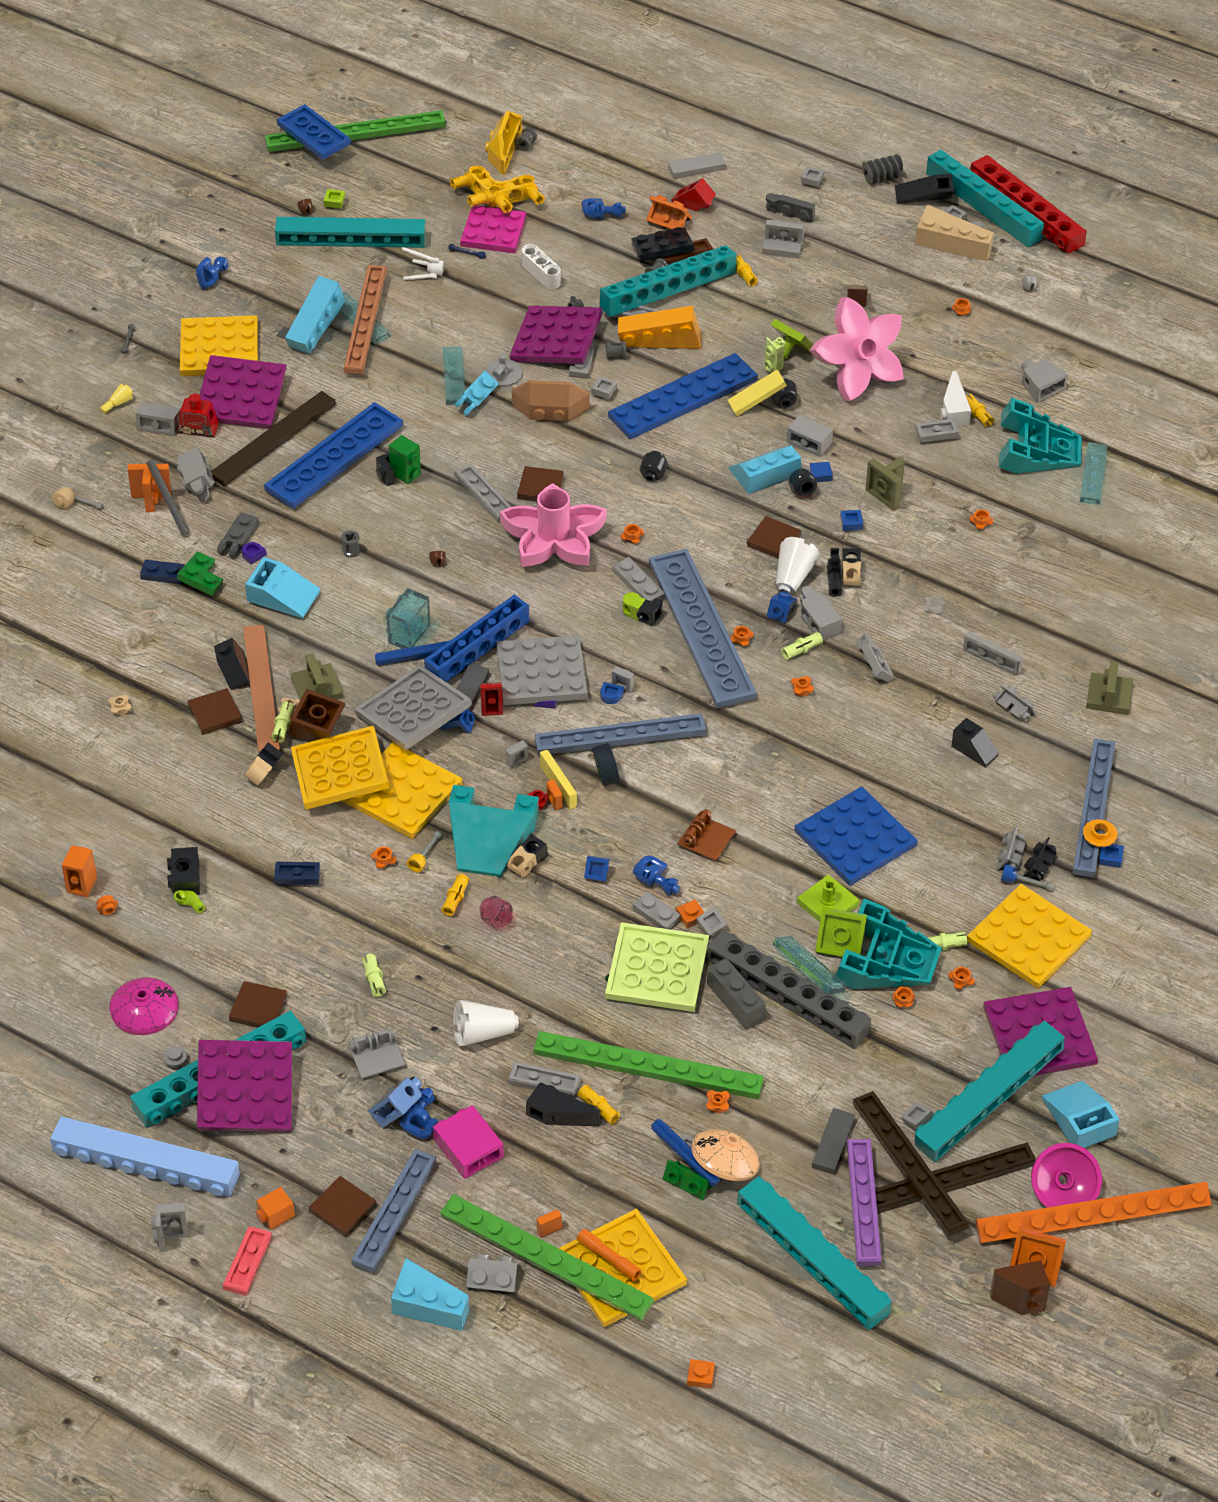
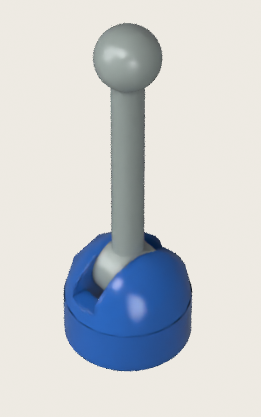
M1005 864L1000 881L1012 883L1018 879L1045 887L1047 891L1054 889L1053 883L1049 882L1046 884L1020 876L1016 868Z

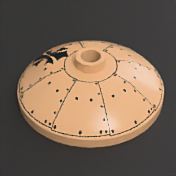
M721 1129L705 1130L698 1133L692 1142L691 1150L696 1161L715 1176L731 1181H745L754 1177L759 1169L760 1162L756 1151L750 1143L735 1133Z

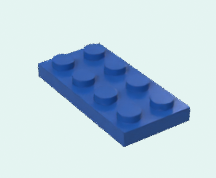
M306 104L277 119V125L322 160L351 144L348 136Z

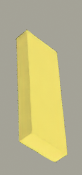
M777 369L728 399V402L736 416H739L787 385Z
M544 750L540 752V767L549 780H555L563 795V801L569 810L576 808V791L549 751Z

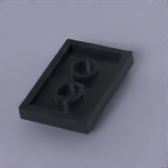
M676 227L668 231H657L648 235L641 234L631 238L632 246L640 262L694 251V244L685 227Z

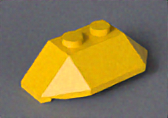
M506 111L497 122L495 129L491 130L490 141L486 143L485 152L488 153V161L502 175L506 173L516 147V138L520 136L522 131V115L511 111Z

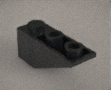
M952 174L932 175L895 185L897 203L951 199L954 192Z
M540 1082L526 1101V1115L546 1125L599 1127L601 1124V1111L594 1105L579 1101L575 1096L567 1095L552 1085Z

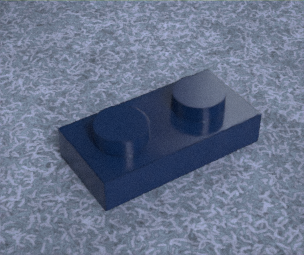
M145 559L140 572L141 580L181 584L182 581L177 579V575L185 564Z
M276 862L275 884L319 885L320 862Z

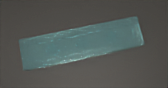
M344 292L343 296L346 302L340 308L339 313L354 325L359 303L347 292ZM377 319L371 338L375 345L391 337L390 331Z
M462 346L443 347L446 405H454L465 392Z
M1088 442L1080 502L1100 505L1108 445Z
M792 936L775 938L773 945L827 994L845 992L847 985Z

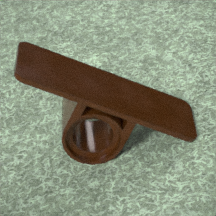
M847 285V297L856 301L862 307H866L867 286Z

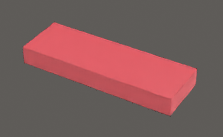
M251 1226L248 1227L223 1283V1290L244 1296L247 1295L272 1238L270 1231Z

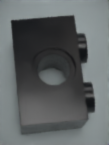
M198 847L171 849V858H167L168 871H171V875H167L168 888L173 889V895L178 890L193 891L200 895Z

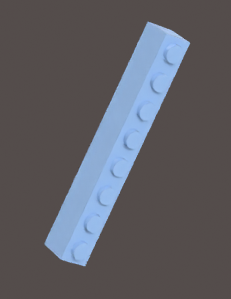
M62 1116L50 1138L53 1152L60 1156H70L78 1158L83 1162L98 1163L103 1167L121 1169L126 1173L141 1174L149 1179L156 1178L173 1185L180 1184L193 1190L211 1192L216 1196L230 1197L240 1175L239 1164L235 1160Z

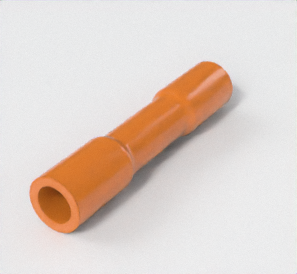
M584 1228L580 1231L577 1241L607 1260L630 1280L635 1281L641 1273L639 1267L609 1248L601 1239Z

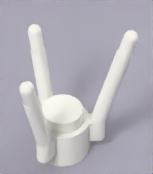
M402 248L404 252L429 260L426 262L413 259L412 262L427 266V272H430V274L405 276L403 280L437 279V275L442 276L444 261L411 249Z

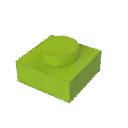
M327 189L323 200L324 207L342 209L346 197L345 191Z

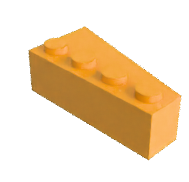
M693 306L618 317V335L620 342H626V347L701 349V331Z

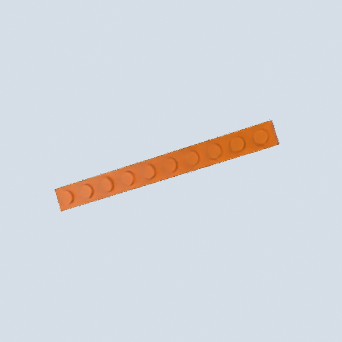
M1206 1181L976 1219L975 1222L980 1244L1016 1238L1019 1227L1047 1233L1210 1206L1212 1204Z

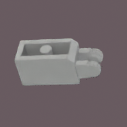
M197 446L177 457L179 463L177 469L184 478L181 481L185 489H190L194 496L197 495L199 500L203 502L210 497L208 488L213 486L214 479L206 457Z
M809 586L802 587L801 594L803 596L800 598V603L802 604L801 618L813 634L819 632L823 640L840 634L843 620L840 613L836 612L832 607L830 600L826 599L822 593L817 594Z

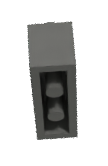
M727 958L708 967L707 985L745 1030L765 1019L766 1003Z

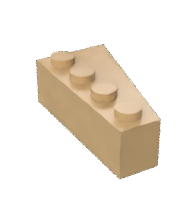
M927 204L917 226L915 244L987 261L992 250L994 232Z

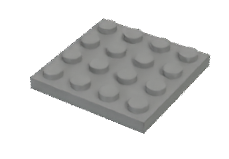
M579 635L497 641L503 705L588 699Z
M419 665L355 708V713L366 723L374 726L376 730L407 750L472 706V702L469 697Z

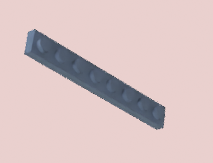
M700 713L534 734L537 754L540 756V752L544 750L549 751L550 754L592 749L609 743L611 747L706 735V727L703 715Z
M1094 738L1072 873L1074 875L1092 878L1095 876L1099 847L1093 846L1085 840L1083 828L1091 820L1104 819L1115 742ZM1096 830V832L1101 834L1102 830Z

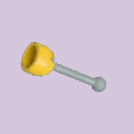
M434 832L432 840L421 854L414 853L409 857L406 863L410 870L416 873L422 871L426 864L424 856L436 840L441 839V832Z

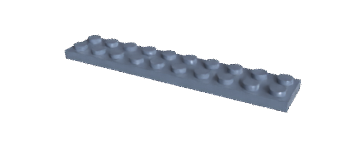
M688 549L649 557V565L660 588L664 592L668 606L716 708L756 699V690Z

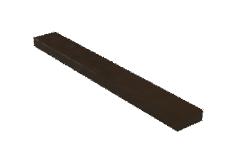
M320 391L211 471L213 479L222 486L227 485L335 406V399Z
M872 1091L853 1099V1105L947 1237L968 1229L969 1222L875 1092Z
M1028 1142L937 1169L932 1171V1173L945 1191L951 1192L1032 1167L1036 1157ZM907 1179L875 1188L877 1214L921 1201Z

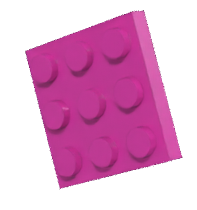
M477 205L471 207L460 240V246L515 254L526 221V212L511 210L510 212L503 213L500 208Z

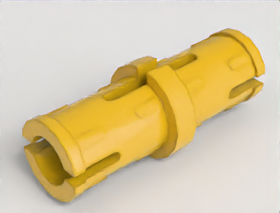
M738 254L736 259L737 274L745 280L748 286L756 285L758 278L752 272L751 266L745 263L741 255Z
M969 394V397L966 395L972 416L974 418L977 417L984 427L991 426L995 419L986 411L985 405L979 403L972 394Z
M458 874L452 887L448 889L446 893L447 898L441 908V912L444 915L453 916L459 902H462L464 891L470 881L466 875Z
M588 1084L581 1087L578 1091V1096L587 1104L594 1105L600 1110L601 1116L610 1125L619 1119L620 1113L607 1103V1099L604 1096H599Z

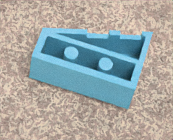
M406 1258L391 1297L392 1314L462 1331L469 1313V1295Z

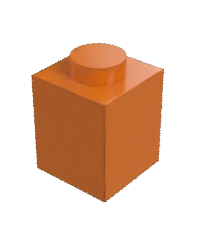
M282 1187L256 1200V1216L270 1230L295 1217L294 1204Z

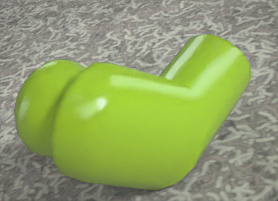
M178 890L174 893L173 898L178 904L192 906L197 914L205 910L204 904L195 892Z

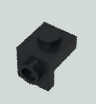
M389 453L376 457L377 476L379 480H383L386 486L394 484L393 469L389 464Z

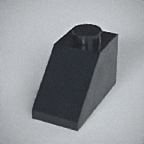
M230 638L215 645L216 660L229 688L234 690L250 682L245 653L237 642Z
M965 718L953 730L951 747L986 768L998 756V751L984 728L968 718Z

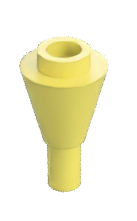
M120 384L109 398V401L100 407V410L105 414L113 407L132 400L133 391L128 385Z

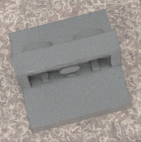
M767 220L762 254L799 259L805 234L804 224Z

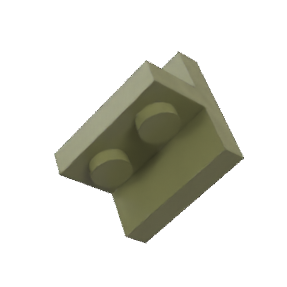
M898 457L884 466L873 458L868 461L865 490L895 511L900 506L905 461Z
M314 653L305 655L307 669L291 673V680L299 700H301L306 689L336 700L342 699L343 692L331 663L322 665L320 660L316 661Z
M1110 661L1109 669H1105L1104 674L1091 672L1086 709L1128 715L1133 679L1117 676L1119 662Z

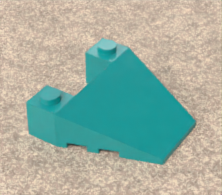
M1011 397L1001 412V426L1018 432V441L1009 438L999 453V468L1018 474L1079 467L1081 465L1082 437L1061 423L1059 426L1049 420L1050 416L1046 414L1042 416L1033 410L1035 407L1031 404Z
M453 785L449 798V817L457 871L501 877L508 868L507 864L510 857L524 843L529 834L531 835L535 830L539 815V797L517 794L513 810L475 805V788Z
M864 898L857 913L867 915L864 935L872 938L866 956L846 949L833 981L852 989L929 985L942 948L919 931L916 933L907 926L908 923L903 919L899 921L890 914V910L885 906Z

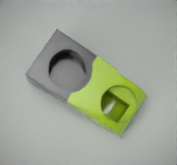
M629 592L623 596V613L632 619L653 627L662 615V600L655 598L652 602L641 598L639 594Z

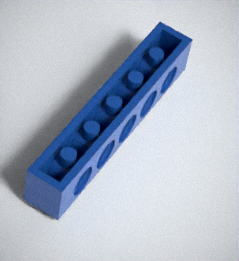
M514 594L425 658V668L445 682H448L467 668L470 663H474L497 646V641H504L529 622V605Z

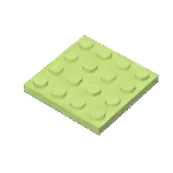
M621 922L605 999L695 1012L707 946L709 944V935Z

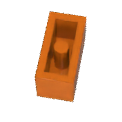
M71 845L62 863L66 892L88 897L97 879L93 850Z

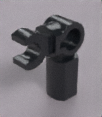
M831 548L830 558L827 562L829 595L833 597L842 595L839 548Z

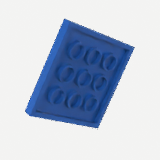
M862 786L798 823L794 828V831L849 886L917 846L918 841Z

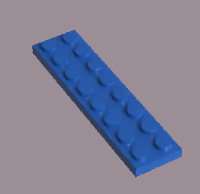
M733 353L608 411V418L629 439H632L757 381L758 374L736 353Z
M376 402L372 403L265 483L264 490L294 509L403 426V420Z

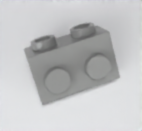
M172 1202L165 1205H155V1215H151V1227L154 1243H159L160 1251H165V1239L189 1237L184 1203Z
M475 1254V1258H469L466 1287L515 1292L519 1263H514L513 1257L499 1256V1261L489 1260L490 1255Z

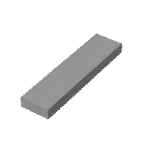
M472 464L454 471L455 478L497 523H500V511L511 507L508 502Z

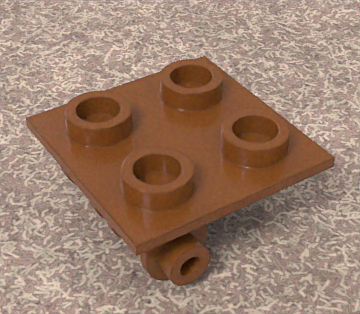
M704 809L697 814L677 845L716 861L736 833V830L711 820V812L708 809Z

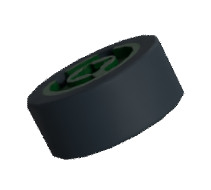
M609 743L593 747V756L602 785L607 786L620 782L618 768Z

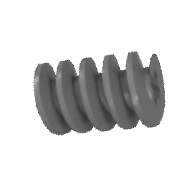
M898 154L887 156V158L874 159V161L869 160L867 163L862 162V171L869 184L873 183V178L876 183L880 181V177L885 181L886 175L889 179H893V173L897 178L900 176V171L903 170V162Z

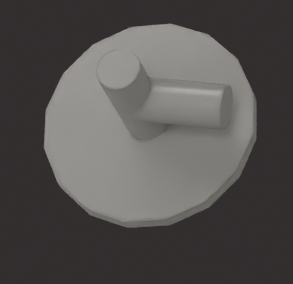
M504 353L499 355V359L490 362L484 370L499 383L498 387L515 385L521 380L523 375L522 367L517 362L507 359V355Z

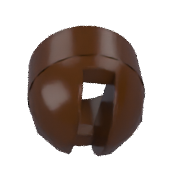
M303 199L297 203L301 213L306 214L307 211L309 214L312 212L313 204L311 199Z
M445 551L430 552L429 559L431 564L436 566L437 562H439V566H442L446 560Z

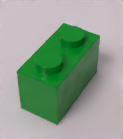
M401 435L388 445L389 464L393 469L394 477L409 484L421 474L420 445Z

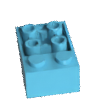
M266 557L262 558L245 584L248 602L302 619L321 591L319 587L284 563Z
M1084 1081L1042 1095V1100L1070 1143L1085 1148L1116 1136L1120 1119L1109 1102Z

